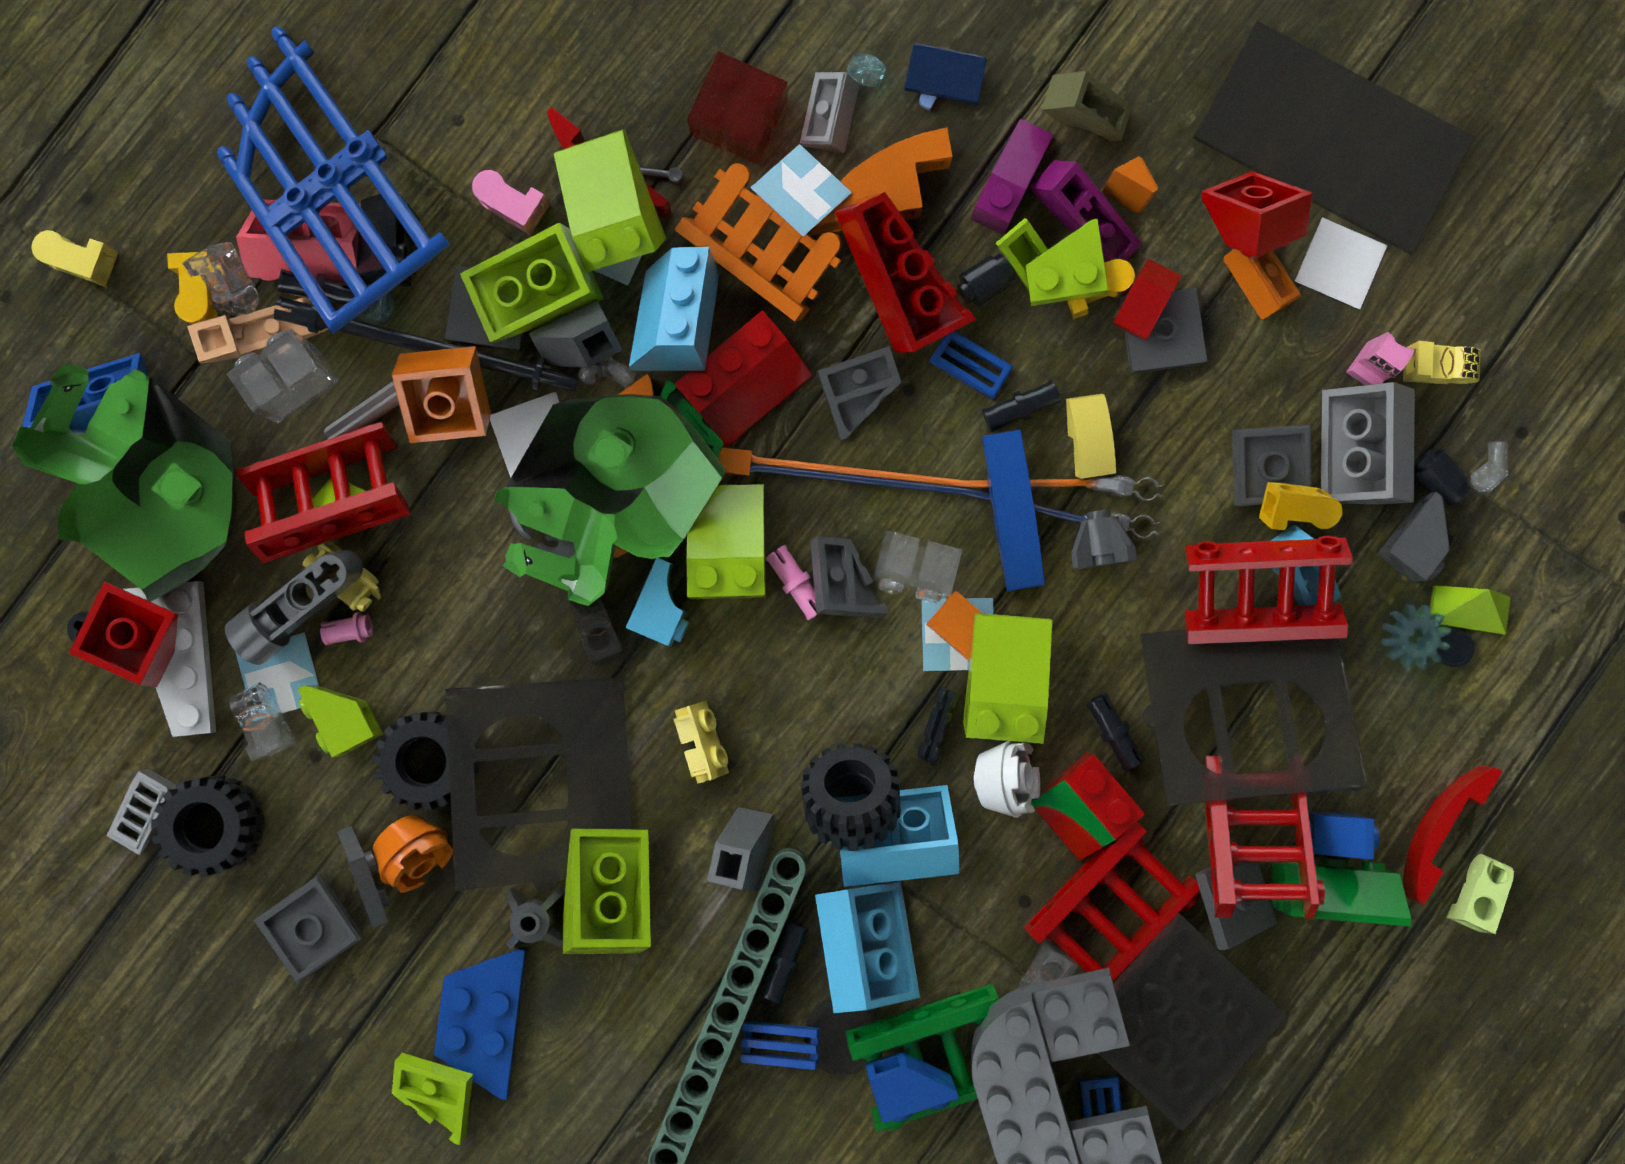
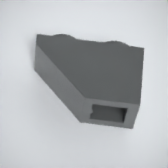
M597 299L529 333L541 357L545 358L547 366L590 367L622 351Z
M738 807L715 842L707 882L740 890L759 891L775 815Z

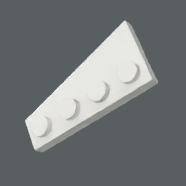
M201 581L185 582L151 601L178 614L175 652L158 687H156L173 737L216 732L204 584ZM139 587L123 589L146 599L145 594Z

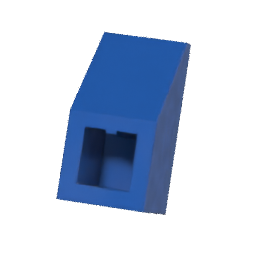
M1308 812L1313 854L1374 859V849H1377L1379 845V831L1374 826V819L1352 813Z
M903 1051L865 1063L869 1082L883 1123L891 1120L894 1122L904 1121L910 1118L913 1113L929 1108L932 1110L941 1109L949 1105L951 1101L959 1099L951 1074Z

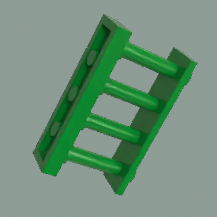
M992 983L845 1031L853 1061L862 1058L867 1062L882 1058L881 1054L883 1051L897 1046L903 1048L905 1053L924 1061L918 1042L922 1038L934 1034L940 1035L954 1077L953 1082L959 1099L951 1101L949 1105L941 1109L932 1110L929 1108L913 1113L910 1118L900 1122L891 1120L883 1123L878 1107H871L876 1132L884 1129L888 1131L897 1130L903 1127L906 1122L978 1099L972 1075L968 1073L955 1030L959 1026L971 1022L977 1023L978 1027H980L983 1020L989 1014V1008L999 1000Z

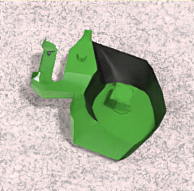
M63 364L50 379L53 387L31 427L20 426L12 448L25 466L77 483L61 505L57 520L58 539L81 542L139 587L145 594L146 599L151 602L194 577L229 544L235 511L236 486L235 464L230 440L154 379L136 369H133L131 373L125 375L121 380L109 385L88 424L86 434H74L70 430L69 425L89 382L88 374L90 371L77 365Z
M624 394L571 399L553 404L509 482L501 490L496 491L494 503L499 502L515 515L522 525L558 539L573 542L575 555L567 558L522 543H511L505 555L506 562L502 566L519 577L527 574L568 591V600L589 606L604 594L609 584L616 546L637 557L649 559L663 556L670 557L685 538L722 479L726 469L690 422L661 396Z

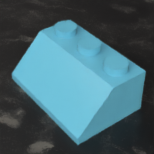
M709 247L671 248L645 271L629 363L631 371H705L720 275Z
M948 786L900 790L901 814L900 818H897V826L894 831L888 830V837L881 842L876 839L874 840V846L866 849L865 845L858 846V851H849V846H843L840 850L844 887L959 874V847ZM868 794L836 797L834 799L848 803L857 802L866 798Z
M901 881L815 895L833 1013L870 1010L920 998Z

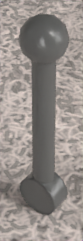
M639 167L642 175L667 178L673 184H679L683 179V173L677 167L671 168L669 171Z

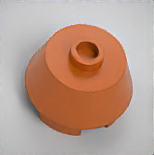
M409 815L389 825L378 836L373 845V852L381 881L385 884H390L393 888L396 887L400 893L414 890L425 884L426 882L422 876L437 864L443 869L452 856L453 849L447 841V832L419 815Z

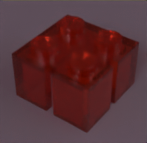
M718 51L687 118L690 134L721 148L724 142L722 129L726 130L727 151L758 164L772 135L771 126L775 128L788 100V82Z

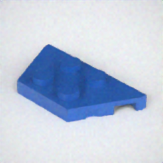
M520 947L501 956L479 962L471 967L454 971L444 976L434 1055L455 1069L473 1074L474 1082L504 1100L509 1097L527 947Z

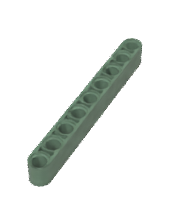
M788 847L779 850L770 863L649 1155L648 1164L685 1163L804 878L806 870L805 858L801 852L794 848ZM791 857L797 860L800 867L798 872L789 877L782 875L777 867L781 859ZM770 893H776L783 898L784 906L777 912L768 911L763 905V898ZM756 929L763 930L769 936V942L764 947H754L748 941V934ZM738 966H747L753 971L754 978L748 983H739L733 976V970ZM725 1002L733 1003L738 1008L739 1014L732 1019L723 1018L718 1012V1006ZM708 1039H717L722 1043L724 1050L717 1055H711L704 1050L703 1043ZM695 1075L702 1076L708 1082V1087L702 1091H696L689 1086L688 1079ZM678 1112H685L691 1116L693 1123L687 1127L678 1126L673 1120V1115ZM662 1149H671L675 1152L678 1159L673 1163H665L658 1157V1152Z

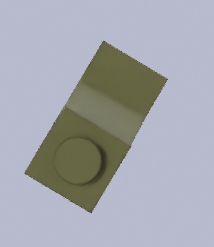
M1087 71L1053 75L1041 110L1065 127L1072 126L1085 129L1112 142L1122 141L1133 106Z

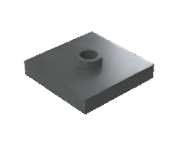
M456 266L445 340L451 343L522 352L524 333L496 343H490L460 273L470 268Z
M1197 288L1173 291L1147 341L1124 330L1130 374L1207 363ZM1126 297L1121 298L1120 307L1122 306Z
M1311 425L1232 430L1233 497L1235 506L1262 505L1268 482L1312 487Z
M1238 862L1237 866H1233L1234 880H1240L1241 884H1265L1258 862ZM1209 867L1195 874L1218 950L1230 949L1277 924L1270 900H1242L1241 904H1236L1231 918H1215L1211 869Z
M322 874L310 880L254 920L296 984L302 982L364 938Z

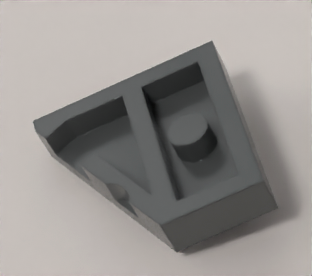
M890 346L817 371L840 440L848 438L851 432L901 383Z
M817 536L810 541L817 614L882 618L888 614V608L885 603L879 605L869 586L873 580L867 569L860 563L859 554L851 539Z
M352 826L337 831L372 927L374 928L388 922L383 908L389 906L390 902L383 884L375 886L372 875L379 873L372 852L363 853Z

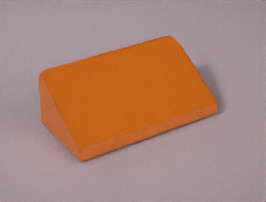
M1138 156L1117 167L1112 172L1102 192L1134 213L1139 214L1143 212L1156 194L1158 186L1143 158Z
M1233 249L1224 256L1225 264L1261 319L1271 316L1302 297L1273 250L1258 258L1246 257L1237 249Z
M954 591L926 625L965 659L970 661L974 614L982 612L960 593Z

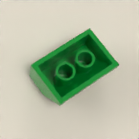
M1324 857L1323 864L1315 863L1316 878L1323 881L1325 889V901L1323 905H1319L1314 916L1315 919L1411 927V915L1400 874L1387 870L1386 863L1362 860V867L1347 866L1348 860L1333 857ZM1272 862L1270 884H1301L1298 863ZM1270 900L1273 908L1292 917L1305 918L1303 900Z

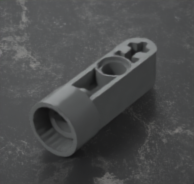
M341 550L323 555L263 603L253 602L225 625V634L232 648L243 659L252 664L261 665L289 643V634L361 577L363 564L360 557L351 550ZM340 568L336 573L337 577L330 578L328 576ZM307 584L313 589V600L307 595Z

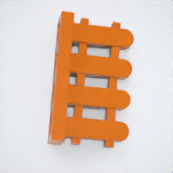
M733 164L726 172L719 169L714 177L720 182L705 204L697 201L692 208L698 213L695 219L682 217L674 230L696 247H709L714 261L793 321L803 320L810 310V307L803 302L807 297L811 300L817 297L819 291L814 288L829 265L837 268L842 261L837 257L842 247L840 237L831 232L822 234L817 241L808 234L803 237L758 194L755 195L746 188L751 180V171L746 165ZM742 197L750 205L735 227H733L724 219L738 198ZM771 219L780 228L765 250H763L754 241ZM717 229L728 236L724 242L714 235ZM799 242H801L810 251L795 273H793L784 264ZM747 251L758 259L754 265L744 258ZM777 274L788 281L784 288L774 281Z

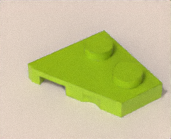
M1098 219L1090 220L1026 265L1031 306L1108 294Z
M401 1053L394 1063L392 1094L405 1105L413 1107L418 1115L429 1124L436 1119L453 1134L449 1140L454 1144L460 1145L467 1136L473 1074Z

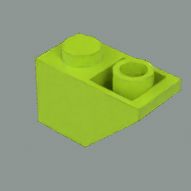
M303 685L298 688L302 697L299 699L301 710L308 719H313L319 731L316 733L318 744L325 753H330L332 758L344 756L383 735L367 701L317 685Z

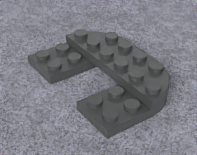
M1109 968L1036 983L1011 991L989 1008V1014L983 1020L980 1027L977 1026L971 1051L972 1079L998 1164H1163L1147 1106L1068 1122L1051 1063L1130 1046Z

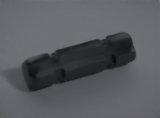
M946 688L938 690L935 699L937 705L936 708H932L923 735L926 739L925 742H921L918 750L919 758L932 763L938 761L941 752L939 745L940 742L944 743L953 715L950 712L952 708H955L959 697L955 691Z

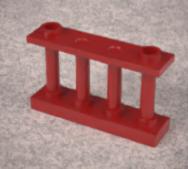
M383 423L367 425L361 429L236 470L238 479L253 496L257 495L262 525L244 533L246 545L263 564L410 515L408 502L394 482L387 483L382 453L397 448L395 441ZM367 459L372 489L351 496L345 466ZM330 471L335 501L314 508L309 478ZM294 483L299 513L277 521L273 490Z
M1322 536L1318 539L1239 543L1203 541L1196 545H1185L1189 572L1199 571L1198 609L1184 611V625L1188 644L1347 638L1348 623L1341 604H1333L1336 565L1353 564V556L1346 538ZM1319 566L1317 604L1293 606L1295 567ZM1279 568L1277 606L1254 608L1255 569ZM1239 569L1238 607L1234 609H1214L1215 570Z
M1206 756L1202 770L1215 918H1231L1236 904H1241L1242 900H1303L1305 919H1313L1319 905L1324 904L1325 889L1323 881L1316 878L1306 794L1310 793L1311 781L1309 771L1303 770L1301 756H1293L1287 774H1230L1229 770H1223L1222 756ZM1231 790H1289L1292 810H1234L1233 806H1227L1226 794H1230ZM1234 826H1294L1296 846H1237L1236 842H1230L1229 830H1233ZM1238 862L1298 863L1301 884H1241L1240 880H1234L1233 866H1237Z
M1138 822L1134 823L1116 840L1097 850L1023 927L1039 944L1044 939L1047 941L1053 940L1086 973L1109 968L1114 987L1120 981L1118 976L1181 910L1183 912L1189 910L1200 897L1198 894L1200 889L1196 879L1189 876L1181 883L1142 845L1144 841L1141 837L1147 831ZM1124 855L1127 857L1132 856L1171 894L1156 911L1116 873L1117 868L1115 865ZM1097 883L1100 885L1106 884L1145 922L1130 939L1089 901L1091 896L1088 893ZM1071 911L1074 913L1079 912L1118 950L1103 967L1063 929L1064 924L1061 921Z

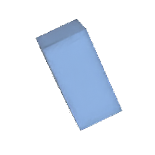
M921 94L919 104L922 108L930 111L937 97Z

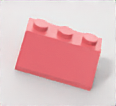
M263 199L267 206H270L273 202L276 201ZM331 202L320 210L319 215L357 270L359 231L341 204ZM251 211L236 236L245 277L261 278L266 281L279 279L281 269L291 270L254 212ZM306 222L288 235L289 240L313 276H317V273L325 274L326 279L345 282Z

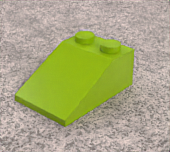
M625 129L554 153L571 235L586 273L655 252L667 239Z
M557 223L460 273L490 343H496L549 324L596 299L598 302L604 299L592 271L586 273L573 241L570 228L561 223Z
M764 484L717 485L687 533V597L689 599L766 598Z
M983 613L974 614L963 717L966 738L1044 744L1049 698L1052 619Z
M571 829L563 909V954L641 953L650 948L648 830Z

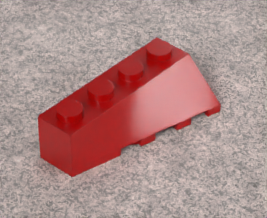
M886 192L867 196L835 212L894 353L915 352L976 320L970 310L965 309L957 299L956 295L958 293L950 282H945L933 265L935 261L928 251H923L915 240L913 230Z

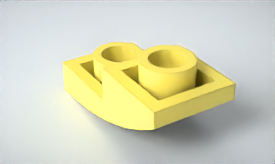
M1096 394L1066 399L1068 436L1073 438L1075 476L1084 479L1116 474L1113 432L1105 395Z

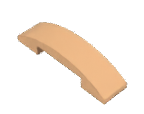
M302 297L295 300L313 305L309 298ZM331 303L336 311L343 307V305ZM277 305L230 319L224 315L187 326L200 364L261 353L310 338L329 329L325 328L316 334L309 332L307 327L281 320L277 321L274 319V309L291 312L290 309Z

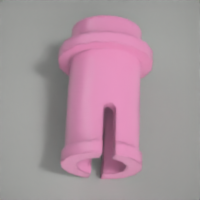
M361 612L354 613L353 617L321 622L320 634L325 645L356 639L358 642H365L368 637L373 635V624L368 614L363 615Z

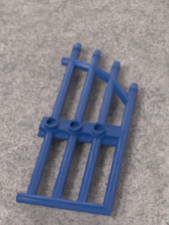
M275 26L271 30L272 37L286 58L271 75L260 59L255 56H250L247 59L248 68L261 86V89L250 110L236 93H230L227 96L229 107L243 126L237 159L226 146L219 147L217 154L219 160L331 333L335 334L442 252L450 243L441 232L430 238L380 167L381 163L389 158L384 149L369 130L360 136L357 134L306 61L315 53L307 41L304 40L296 47L287 32L281 27ZM295 72L346 143L345 148L331 159L327 158L281 91V87ZM271 104L274 105L316 167L314 172L299 183L261 128V124ZM255 148L258 149L285 190L284 195L270 206H267L250 180ZM366 175H368L418 247L416 251L400 263L350 192V187ZM336 198L387 272L369 287H367L319 215L320 210ZM305 222L355 296L338 311L334 309L288 238L290 233Z

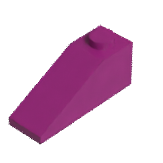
M1019 120L975 205L971 220L1002 235L1005 234L1053 134L1027 121Z
M1054 160L1031 185V191L1051 215L1071 233L1090 220L1098 219L1104 262L1115 259L1127 261L1142 244L1077 162Z

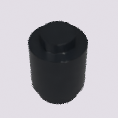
M1001 253L994 257L989 255L959 275L961 283L957 285V289L967 304L973 302L976 306L980 307L1008 289L1010 282L1015 280L1016 276L1010 263Z
M1442 449L1436 452L1428 450L1414 462V467L1416 468L1414 478L1429 493H1439L1448 506L1462 499L1472 487V484L1467 480L1468 475Z

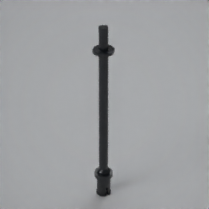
M279 296L277 299V306L290 309L291 312L274 309L275 320L307 327L309 332L316 334L328 328L314 305L291 300L284 296ZM354 319L339 330V332L418 352L462 348ZM477 351L481 368L532 380L531 386L533 391H538L541 383L575 392L577 390L579 377L546 369L545 358L540 357L536 365H531Z

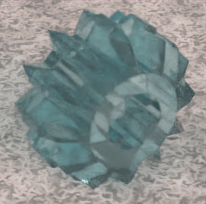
M1407 604L1405 606V617L1400 612L1394 610L1391 616L1397 622L1395 626L1384 623L1382 627L1384 630L1392 633V636L1381 640L1384 646H1394L1388 653L1389 658L1396 660L1401 657V666L1405 668H1410L1415 661L1420 669L1427 667V656L1436 663L1441 661L1440 655L1436 652L1437 648L1443 650L1450 648V644L1441 641V637L1451 633L1450 628L1438 627L1443 622L1444 616L1440 613L1431 616V607L1422 605L1417 612L1414 605ZM1415 629L1423 632V636L1417 638V644L1409 641V636L1415 634Z

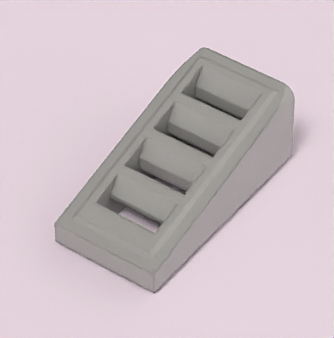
M150 769L139 770L130 784L106 836L138 855L143 854L157 828H151L152 819H157L160 816L154 810L158 803L166 802L163 796L168 790L177 789L176 784ZM147 788L158 794L156 800L144 793ZM141 801L152 807L151 812L148 813L138 807V802ZM133 813L144 819L146 823L142 826L129 817ZM124 826L139 833L138 839L135 840L121 832Z

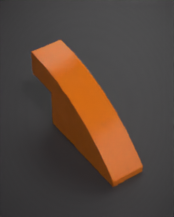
M948 128L921 133L899 141L872 155L851 170L840 182L852 193L809 231L810 236L842 231L835 214L836 211L867 196L886 192L905 220L920 218L923 206L917 174L950 168L952 151Z

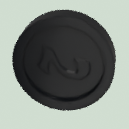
M1445 630L1437 636L1434 642V653L1442 664L1449 667H1460L1467 664L1473 657L1474 642L1470 635L1463 630Z

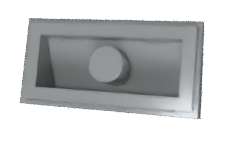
M815 72L800 139L802 146L833 153L845 152L859 90L858 81L847 72Z

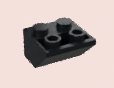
M378 194L361 200V208L400 263L412 254L414 248L413 240L382 195ZM406 202V204L408 205V207L410 208V210L413 212V214L415 215V217L417 218V220L420 222L419 216L416 215V213L414 212V210H413V209L410 207V205ZM359 232L357 272L366 284H373L387 272ZM412 275L397 286H411Z

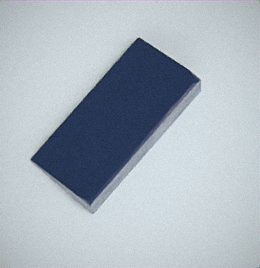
M914 43L904 90L977 105L987 59L983 56Z

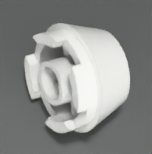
M1006 741L979 754L974 772V787L979 801L984 808L1015 818L1020 817L1023 813H1033L1035 811L1033 805H1031V800L1039 799L1040 773L1039 767H1032L1028 754H1032L1033 748L1029 743Z

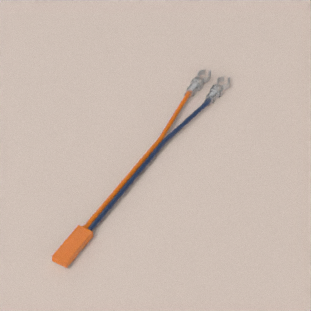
M722 448L718 455V460L726 469L724 474L750 476V473L762 472L966 495L991 502L989 493L969 489L989 488L987 480H959L763 458L753 455L752 451L731 448ZM1122 475L1115 477L1097 476L1086 479L1030 480L1031 487L1085 486V488L1093 489L1096 492L1110 493L1114 497L1121 498L1129 497L1132 493H1135L1137 498L1142 501L1152 500L1156 496L1162 497L1158 493L1151 499L1142 498L1138 491H1133V485L1139 484L1141 480L1135 483L1134 479ZM1146 477V478L1141 479V480H1150V481H1152V482L1154 483L1155 487H1157V488L1163 486V485H1160V486H1159L1158 483H1157L1154 479L1149 478V477ZM1034 504L1036 513L1077 523L1088 520L1085 514L1080 516ZM1123 513L1111 514V517L1119 516V521L1126 533H1128V530H1131L1137 538H1146L1153 533L1158 535L1156 531H1153L1148 536L1142 537L1136 534L1134 529H1129V522H1134L1138 517L1149 519L1152 525L1158 524L1150 516L1140 515L1130 520V516Z

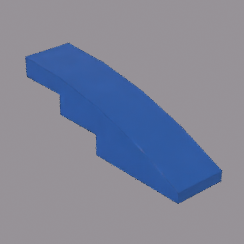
M1021 430L982 436L981 441L988 472L987 482L994 513L993 523L1006 591L1011 592L1044 586L1045 581L1038 529Z

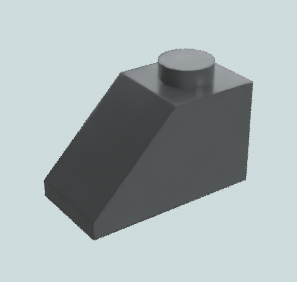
M1437 492L1422 496L1376 554L1412 583L1434 579L1445 566V562L1442 560L1450 551L1443 497Z

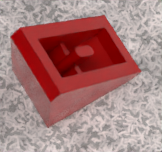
M1148 259L1135 279L1113 324L1147 341L1182 275Z

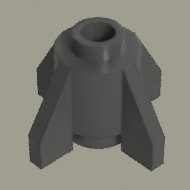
M1110 510L1088 512V520L1080 521V529L1071 552L1073 568L1084 569L1137 561L1135 545L1122 527L1119 516L1111 517Z
M560 886L547 900L531 898L526 901L513 887L505 893V897L513 912L510 918V929L513 936L506 943L510 949L519 941L534 943L543 940L559 948L563 945V935L553 927L555 912L552 905L565 893V889ZM529 916L536 921V925L533 927L527 922Z

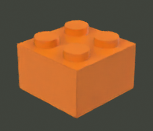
M476 346L399 354L392 372V378L409 443L486 436L491 411Z

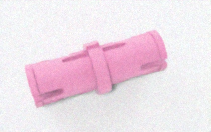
M783 545L776 552L784 564L775 552L769 554L765 559L785 586L782 587L784 592L792 595L809 621L817 615L809 603L810 601L816 609L815 589L809 582L811 577L807 571L802 572L788 551L787 546Z

